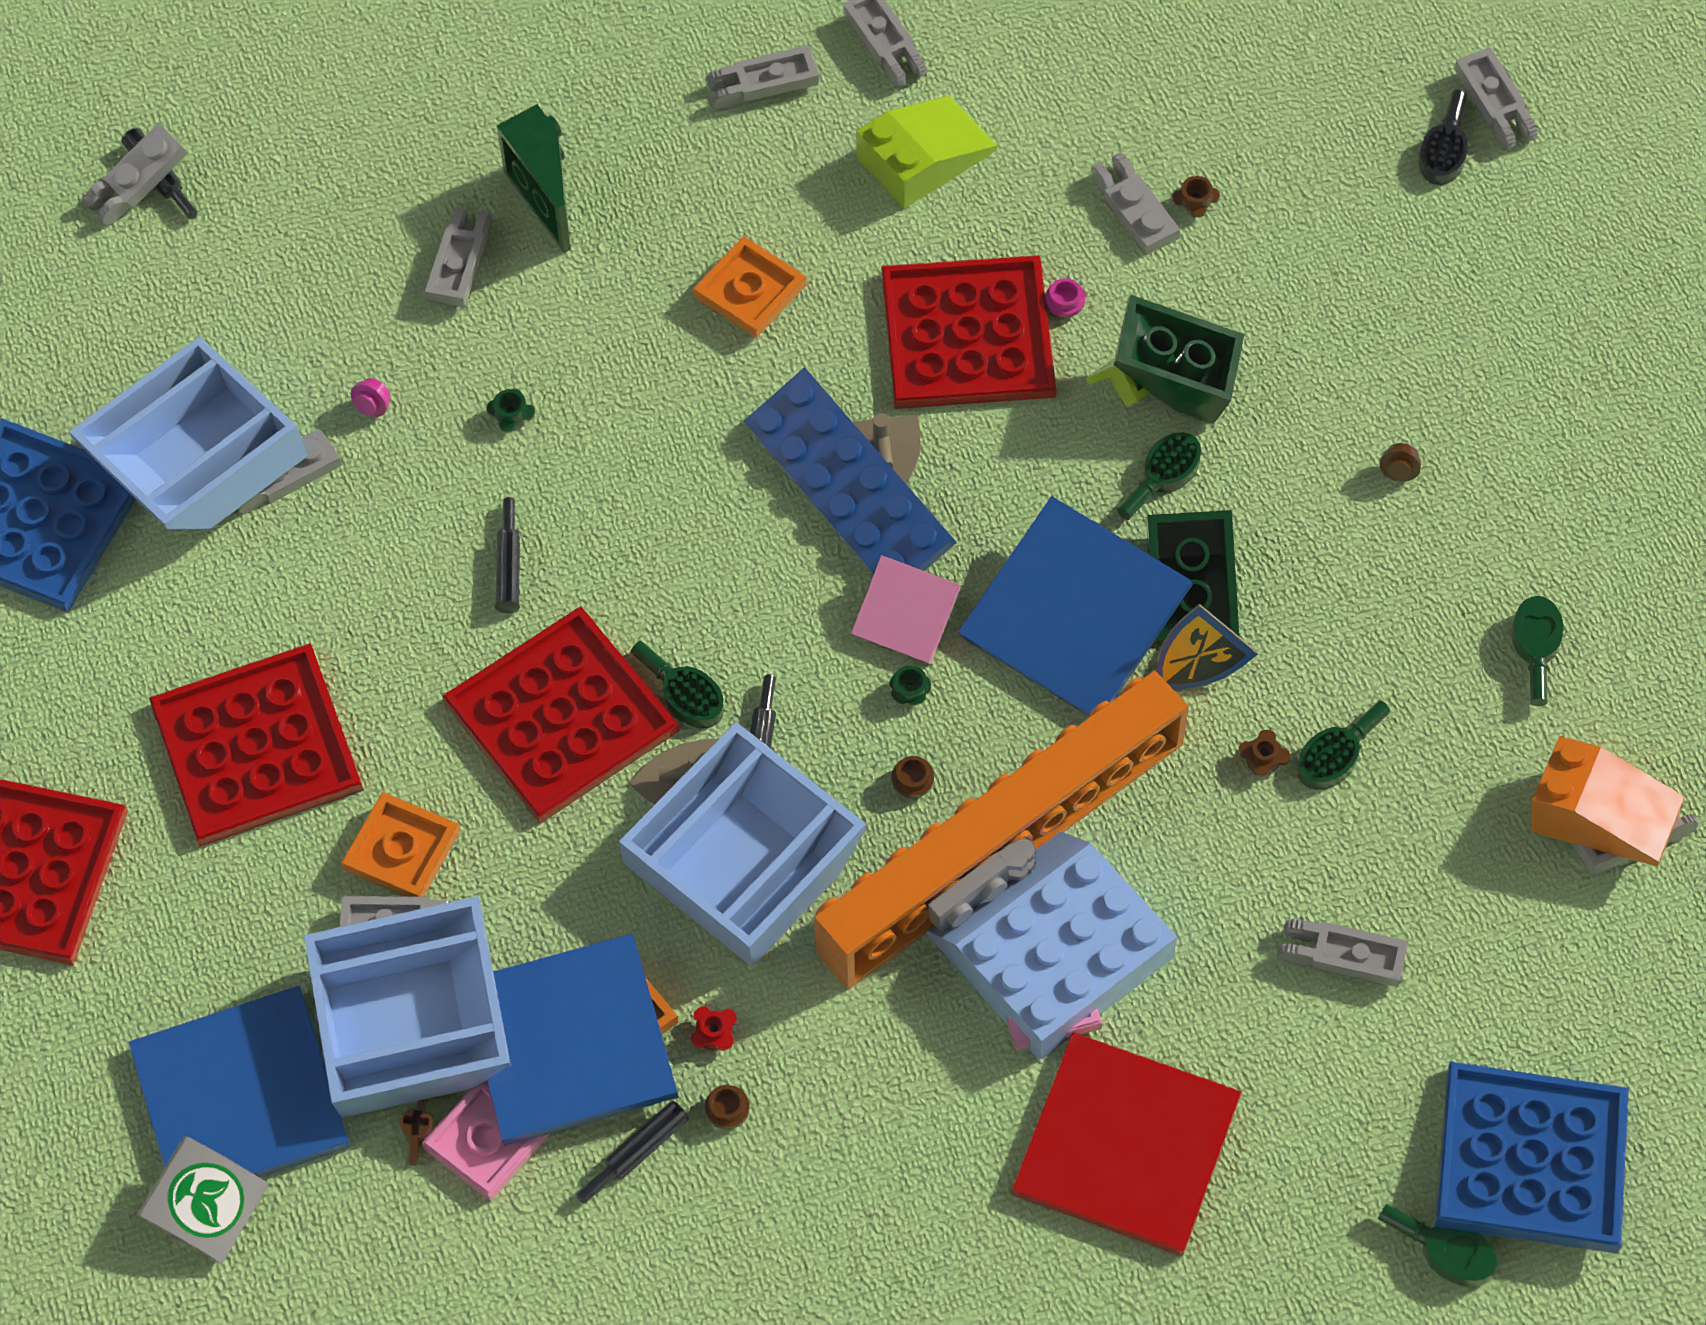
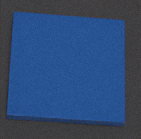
M3 418L0 419V586L68 613L136 499L84 449Z
M1051 496L968 616L958 634L1089 717L1091 711L1103 701L1110 703L1116 699L1191 588L1192 581Z
M633 933L493 971L511 1066L491 1077L487 1082L504 1146L679 1098Z
M300 985L128 1041L164 1166L167 1165L183 1136H188L259 1178L351 1147L342 1117L331 1101L326 1067Z
M1449 1061L1446 1077L1435 1227L1619 1254L1622 1246L1629 1088Z

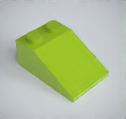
M950 95L888 110L856 130V158L903 209L911 206L997 151V145Z

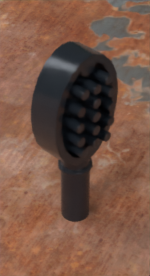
M1456 89L1452 91L1446 116L1442 120L1443 123L1430 129L1421 144L1419 154L1420 172L1424 179L1434 185H1444L1452 182L1460 175L1465 165L1468 143L1465 133L1459 128L1467 99V93L1463 90Z

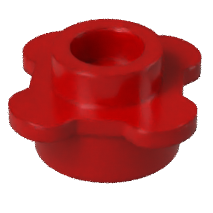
M701 1006L695 1010L693 1017L696 1021V1027L690 1036L692 1045L696 1048H705L710 1051L729 1050L734 1045L732 1026L737 1022L736 1013L731 1009L712 1011L706 1006ZM712 1025H716L718 1027V1030L712 1032L710 1031V1027Z

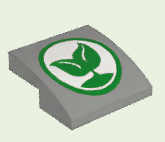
M183 1136L138 1211L137 1216L172 1238L180 1239L213 1261L223 1263L269 1184L188 1136Z

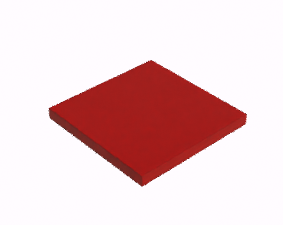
M1040 255L881 266L894 409L1056 398V380Z
M579 606L442 695L444 704L539 824L680 731L676 720L582 606Z
M311 643L149 697L199 847L364 791Z
M0 779V950L74 966L128 813L126 805Z
M1074 1032L1067 1045L1015 1180L1012 1195L1183 1257L1242 1091Z

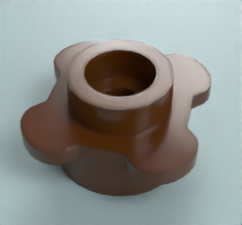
M1191 176L1184 180L1181 190H1176L1173 193L1172 200L1174 204L1187 208L1193 217H1203L1206 214V209L1212 203L1219 201L1220 192L1213 188L1207 178Z
M1262 730L1259 733V737L1250 742L1244 741L1239 746V755L1242 758H1246L1249 769L1259 777H1266L1275 772L1279 765H1286L1290 759L1289 750L1282 748L1275 740L1276 734L1271 730ZM1265 750L1268 752V755L1262 756L1260 752Z

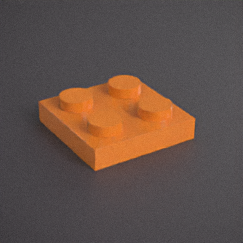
M743 236L693 288L694 298L757 339L806 286V276Z
M382 792L343 859V870L405 897H424L458 837L460 826L454 821Z

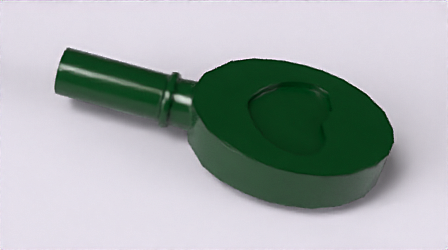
M1179 432L1167 435L1156 442L1145 460V480L1141 481L1139 486L1117 508L1118 514L1125 520H1130L1150 497H1154L1156 491L1172 492L1191 481L1198 471L1201 459V444L1198 439L1190 433Z
M1532 596L1520 604L1516 611L1511 631L1512 642L1517 654L1530 664L1528 666L1530 671V704L1533 706H1544L1548 703L1547 670L1549 668L1547 663L1558 653L1564 631L1563 619L1557 606L1551 600L1542 596Z
M642 640L632 647L631 654L652 671L657 679H661L664 682L663 694L666 705L679 720L696 728L713 727L721 721L724 714L723 695L720 687L710 676L703 671L689 666L671 667L672 665L669 662L667 663Z
M1378 700L1355 723H1351L1348 729L1331 727L1314 735L1305 744L1299 757L1298 776L1303 785L1311 789L1321 790L1334 787L1344 781L1356 766L1360 751L1359 742L1361 739H1365L1366 735L1391 713L1389 706L1382 700Z
M1387 1203L1383 1207L1378 1220L1409 1236L1414 1242L1418 1241L1421 1243L1429 1266L1447 1281L1460 1286L1476 1287L1484 1285L1493 1277L1497 1267V1256L1491 1244L1480 1233L1435 1226L1430 1228L1425 1225V1222L1421 1223Z

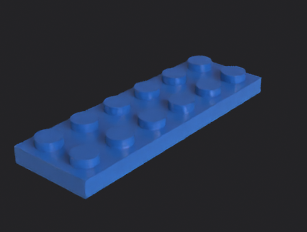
M805 367L744 420V423L873 574L881 555L925 571L957 543Z

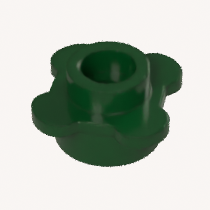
M506 389L499 392L494 400L488 402L486 406L487 414L494 416L498 420L499 428L504 432H512L517 424L524 420L529 421L535 415L534 407L526 404L524 395L518 389ZM508 409H514L512 413L507 412Z

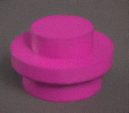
M1059 279L1046 291V306L1056 316L1072 317L1080 313L1084 308L1085 292L1072 279Z
M367 378L364 381L357 382L351 389V399L360 413L372 417H380L388 410L391 395L388 388L379 380Z

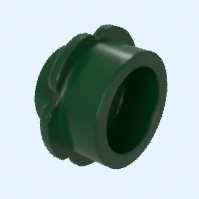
M904 666L890 679L891 696L899 704L919 705L926 700V694H929L931 691L930 679L922 669L916 666ZM913 685L914 689L908 690L906 686Z

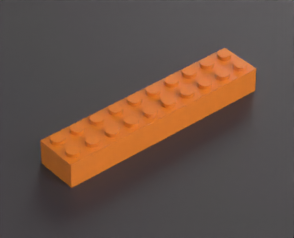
M1155 670L1143 679L1141 677L1133 679L1125 686L1122 694L1112 702L1103 701L1091 711L1089 718L1077 727L1070 725L1065 728L1051 746L1044 751L1042 749L1033 751L1023 761L1022 767L1010 775L1004 773L997 777L991 783L986 793L976 800L969 798L964 801L950 819L943 824L937 822L929 826L922 833L920 840L908 849L906 847L899 848L887 859L886 865L873 874L867 872L860 876L851 886V890L839 899L833 897L824 902L814 916L815 951L847 990L855 986L926 934L934 926L930 921L928 904L995 853L1000 852L1010 843L1013 844L1014 840L1017 841L1019 838L1029 839L1037 849L1060 831L1065 832L1183 746L1189 706Z

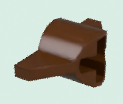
M428 1099L419 1100L416 1109L405 1111L400 1118L403 1135L410 1144V1165L417 1166L419 1148L422 1146V1142L434 1130L431 1115L426 1111Z

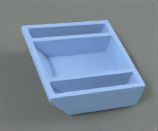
M200 336L69 431L70 436L166 529L213 528L308 456L297 425Z
M735 722L619 841L623 864L750 967H753L840 875L865 832L867 824L744 727Z
M1062 831L1036 849L1035 870L1033 869L1032 873H1028V876L1022 881L1009 880L1006 889L1001 895L992 901L983 900L973 908L972 915L960 926L955 928L949 926L941 933L935 926L927 931L928 937L1001 1019L1007 1024L1008 1016L1022 1030V1033L1029 1038L1031 1046L1028 1049L1039 1061L1069 1039L1066 1038L1067 1032L1082 1019L1090 1017L1091 1012L1098 1009L1099 1015L1171 961L1174 958L1177 936L1091 843Z
M479 896L304 935L331 1101L342 1118L473 1089L511 1066Z

